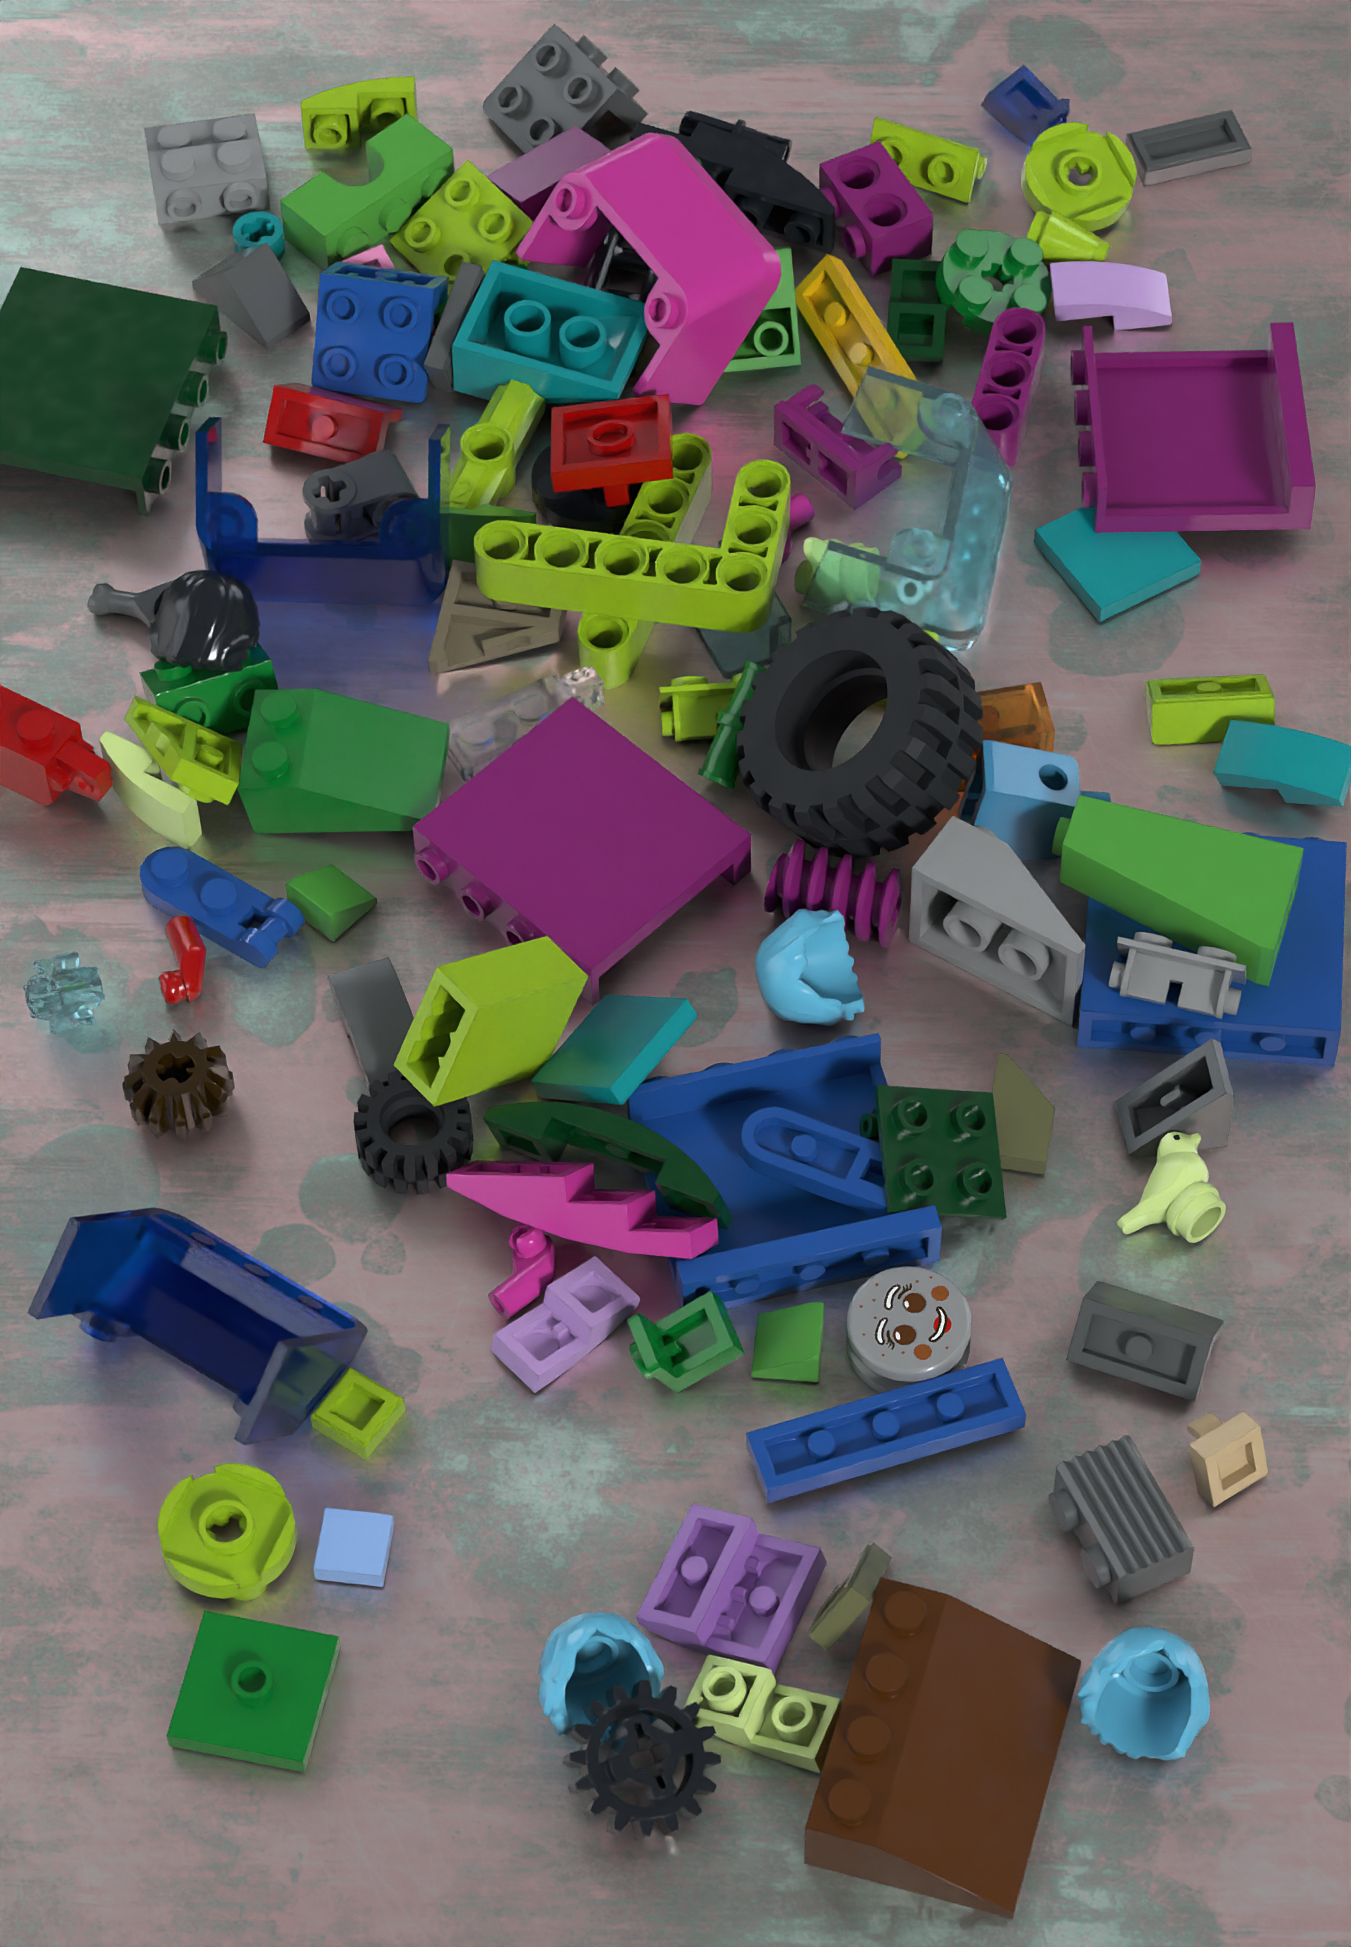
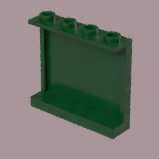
M20 267L0 309V463L136 491L139 514L148 516L157 495H164L169 487L172 472L171 463L176 451L182 452L186 448L190 435V419L195 407L202 408L206 402L209 390V375L214 365L220 366L225 358L228 338L227 333L220 329L218 307L216 305Z

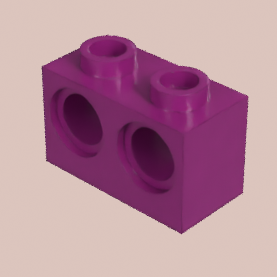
M880 141L819 164V189L835 206V227L841 234L843 246L850 258L859 259L871 278L892 270V259L919 260L932 255L934 215Z

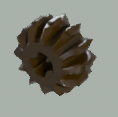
M173 1028L168 1039L169 1042L160 1044L148 1037L145 1045L146 1054H130L127 1064L129 1074L124 1076L125 1081L122 1083L125 1100L129 1102L131 1116L138 1126L149 1124L150 1130L154 1133L157 1140L169 1130H175L177 1137L184 1143L189 1133L188 1129L197 1127L210 1134L211 1127L213 1126L212 1117H227L228 1109L230 1108L229 1096L233 1095L232 1090H234L235 1085L233 1073L229 1071L226 1055L221 1050L220 1045L207 1047V1041L200 1032L187 1042L182 1041L181 1036Z

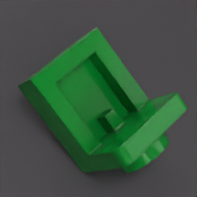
M712 1291L707 1292L656 1323H653L639 1312L627 1319L635 1342L629 1345V1350L637 1368L647 1379L650 1380L655 1377L676 1393L745 1354L723 1300Z

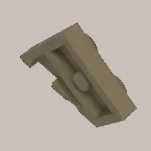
M453 560L428 658L430 672L440 674L560 642L567 610L489 599L480 592L477 586L475 563Z

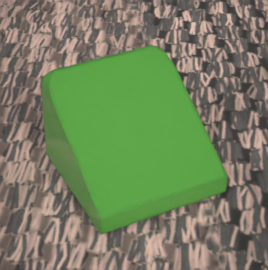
M332 864L296 876L285 885L287 900L301 911L305 921L332 942L377 904L375 896Z
M810 1302L758 1314L751 1377L819 1382L825 1303Z

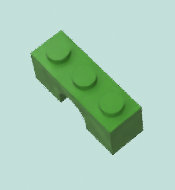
M406 114L366 141L370 183L361 186H347L338 183L322 171L280 200L285 240L323 271L335 262L343 261L366 251L390 233L399 231L455 173L453 148L409 114Z

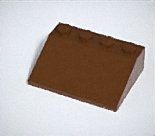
M880 1577L805 1826L804 1863L1013 1919L1082 1660L949 1594Z

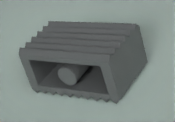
M1124 1435L1118 1441L1111 1440L1106 1446L1099 1445L1094 1451L1087 1450L1082 1456H1074L1071 1460L1062 1461L1056 1466L1054 1491L1049 1494V1503L1053 1515L1063 1531L1067 1532L1073 1529L1075 1535L1079 1537L1081 1546L1084 1547L1080 1551L1081 1561L1089 1580L1096 1588L1105 1585L1115 1604H1119L1191 1572L1195 1547L1130 1436Z

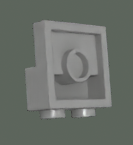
M255 113L144 128L158 224L270 209L267 178Z

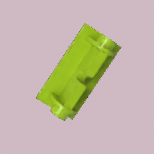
M879 117L874 118L870 144L880 141L911 185L962 202H970L974 179L982 178L987 165V157L981 156L978 148L907 127L900 123Z
M742 673L734 675L732 682L708 684L706 677L684 676L671 680V686L660 687L659 708L672 707V711L661 712L662 736H674L675 742L714 739L718 731L717 722H715L720 710L726 712Z

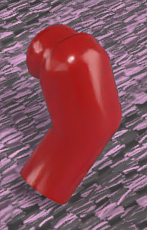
M182 915L172 918L165 927V934L177 964V970L164 971L158 977L164 1002L169 1005L178 1004L183 1000H187L188 1004L193 1002L202 993L206 948L194 920Z

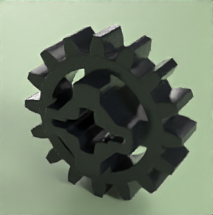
M641 1680L634 1684L631 1698L629 1699L620 1684L606 1691V1701L609 1708L595 1699L582 1708L591 1725L575 1724L569 1728L567 1734L574 1741L580 1743L581 1747L580 1750L564 1756L563 1764L573 1768H580L581 1778L570 1784L568 1790L570 1794L588 1792L592 1800L587 1804L583 1814L590 1818L603 1811L608 1813L607 1832L614 1835L621 1832L628 1822H632L635 1840H643L650 1837L653 1821L656 1822L657 1827L664 1835L679 1829L676 1811L689 1820L697 1817L702 1812L698 1802L693 1797L694 1794L707 1796L715 1792L717 1785L709 1778L703 1776L704 1769L721 1763V1755L705 1752L703 1742L710 1739L716 1733L714 1726L696 1728L692 1720L698 1714L701 1706L695 1701L679 1709L674 1705L677 1698V1688L674 1686L666 1687L654 1698L652 1697L649 1680ZM646 1714L661 1719L674 1732L670 1734L652 1726ZM610 1725L611 1729L608 1730L612 1744L606 1760L599 1763L600 1742ZM649 1750L653 1755L654 1763L647 1768L635 1770L631 1765L630 1756L637 1752ZM685 1756L684 1776L677 1789L672 1777L679 1759ZM616 1786L633 1794L638 1806L621 1800L609 1788Z

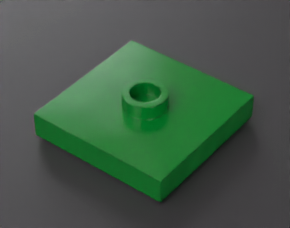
M204 1610L167 1732L169 1746L305 1773L341 1648L339 1636Z

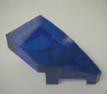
M1025 65L1021 66L991 90L981 104L994 119L1030 147L1045 130L1062 123H1067V116L1070 113V99L1062 98L1059 100Z

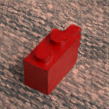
M0 685V785L43 806L52 804L65 789L100 802L113 785V778L110 776L111 767L108 761L95 754L92 745L83 740L80 723Z

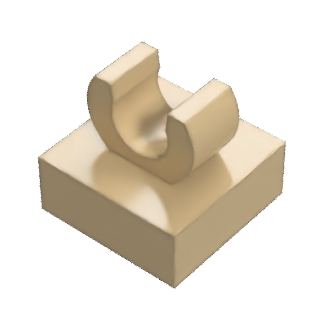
M1244 1411L1225 1423H1222L1217 1416L1208 1412L1187 1425L1188 1432L1197 1439L1189 1444L1197 1491L1213 1507L1269 1474L1261 1427Z

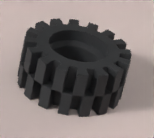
M398 1070L387 1073L389 1086L385 1087L378 1079L369 1085L370 1097L361 1094L357 1102L358 1112H354L353 1122L358 1158L362 1161V1168L368 1176L375 1173L376 1184L383 1188H386L393 1179L395 1193L407 1195L408 1184H417L418 1195L429 1193L428 1182L435 1180L439 1188L442 1189L447 1186L446 1174L449 1173V1170L452 1172L465 1166V1159L471 1160L472 1141L474 1139L468 1099L465 1097L434 1107L408 1080H401ZM410 1118L428 1119L435 1122L439 1128L434 1138L418 1145L397 1143L390 1138L389 1131L395 1124Z

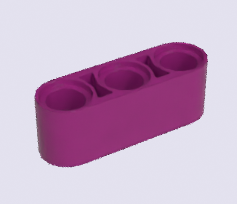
M1014 307L1003 311L997 316L993 324L971 402L967 455L972 464L987 472L1007 470L1017 462L1042 375L1046 323L1041 315L1028 308Z

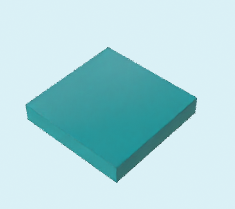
M1081 507L1035 529L1034 544L1099 622L1200 574L1201 559L1177 531L1095 533L1093 508L1083 509Z
M606 994L531 1079L530 1083L541 1098L623 1105L692 1025L698 1014L687 998Z

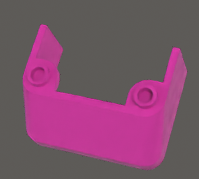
M646 133L564 175L556 184L515 253L521 260L586 268L613 224L659 278L647 297L644 318L647 329L660 344V347L631 392L636 398L669 394L670 402L702 405L777 289L781 278V262L771 244L677 138L658 133Z

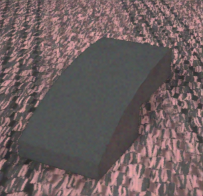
M389 957L328 975V982L347 1038L351 1037L369 1092V1085L377 1079L385 1087L389 1086L387 1073L398 1070L394 1063L414 1019ZM399 1071L401 1080H407L406 1077Z

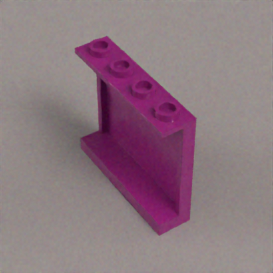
M1294 322L1270 323L1267 350L1094 353L1092 326H1083L1081 350H1071L1070 376L1071 385H1082V390H1075L1074 421L1075 426H1085L1086 431L1078 432L1079 467H1089L1090 472L1082 473L1081 496L1083 509L1093 508L1095 533L1311 529L1316 483Z
M573 696L412 826L415 847L414 862L420 873L430 883L434 885L441 883L459 898L464 909L472 917L480 921L486 919L503 933L505 940L510 946L548 936L588 975L580 996L592 1006L599 1001L598 978L714 879L721 875L734 886L751 872V834Z

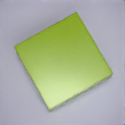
M349 1367L311 1414V1425L313 1429L367 1460L406 1411L405 1400Z

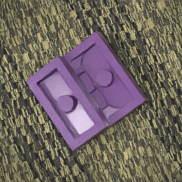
M692 1504L637 1613L636 1619L639 1625L685 1648L705 1656L710 1654L771 1669L774 1675L827 1565V1561L820 1547L759 1533L753 1518Z

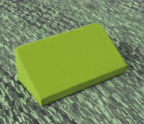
M1263 674L1148 679V681H1144L1150 736L1156 745L1223 742L1230 720L1274 725L1275 697L1267 677Z

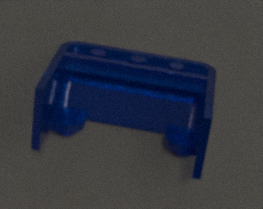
M209 417L195 432L196 530L206 570L226 572L237 576L250 588L254 600L261 602L425 606L434 602L442 594L449 577L450 424H438L428 439V498H403L392 503L381 517L379 541L258 538V517L253 505L239 494L222 492V417Z
M154 1207L70 1217L27 1312L37 1320L71 1314L81 1320L79 1327L83 1332L95 1339L108 1343L116 1342L118 1337L140 1336L235 1393L237 1396L233 1403V1409L242 1418L234 1439L243 1445L276 1440L277 1438L294 1434L355 1359L368 1333L367 1327L357 1318L184 1216Z

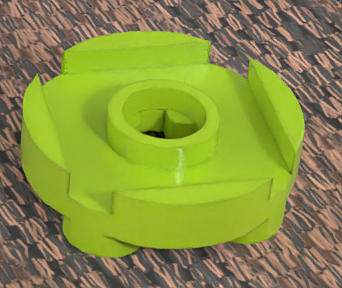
M1080 122L1062 123L1045 130L1032 144L1031 151L1025 158L1021 173V185L1024 196L1035 213L1041 210L1051 214L1053 210H1056L1089 232L1103 229L1117 221L1129 207L1137 174L1135 161L1127 146L1110 132L1106 131L1104 137L1097 132L1088 131L1089 124ZM1075 168L1080 175L1089 173L1092 178L1088 180L1086 186L1075 185L1068 180L1069 169Z
M240 1463L215 1465L214 1473L204 1474L195 1480L193 1474L181 1480L170 1491L159 1512L157 1527L165 1568L184 1587L200 1595L224 1599L233 1597L240 1601L256 1599L266 1590L267 1584L274 1581L285 1570L295 1551L297 1542L296 1525L292 1505L285 1497L284 1489L274 1477L265 1471ZM230 1518L239 1520V1530L242 1535L236 1540L219 1542L217 1541L216 1534L210 1531L214 1525L225 1527Z

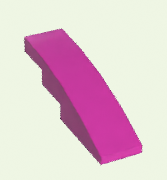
M475 1160L446 1174L448 1188L505 1217L565 1239L626 1253L692 1259L719 1244L717 1218L657 1216L655 1190L595 1189L593 1163Z

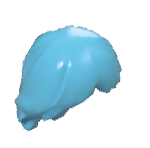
M798 909L788 920L762 941L755 956L756 979L767 1007L782 1020L801 1024L809 1023L831 1026L837 1025L840 1020H854V1014L865 1010L864 997L860 992L861 988L856 983L858 977L852 971L854 959L847 954L849 945L844 932V916L838 910L832 912L819 910L815 912L807 909Z
M597 1611L593 1614L585 1612L569 1618L568 1621L563 1622L549 1635L545 1648L541 1653L538 1671L540 1677L538 1697L543 1714L550 1718L558 1736L563 1734L571 1740L572 1738L567 1734L570 1727L575 1724L591 1725L582 1708L594 1699L609 1708L606 1701V1691L620 1684L630 1699L634 1684L641 1680H649L652 1697L656 1698L660 1693L661 1682L665 1675L664 1667L656 1651L651 1646V1641L628 1620L614 1612L604 1613ZM646 1714L650 1724H653L658 1719ZM610 1725L605 1731L600 1744H605L607 1741L612 1742L608 1730L611 1729Z
M1150 1626L1127 1629L1108 1642L1093 1659L1090 1668L1082 1676L1080 1691L1076 1696L1080 1701L1081 1723L1089 1726L1090 1733L1097 1735V1741L1103 1745L1109 1744L1115 1752L1119 1754L1125 1753L1133 1759L1143 1756L1146 1758H1159L1161 1760H1175L1186 1756V1751L1190 1748L1200 1730L1208 1723L1210 1716L1209 1686L1196 1650L1193 1649L1190 1642L1183 1640L1178 1634H1170L1166 1629Z

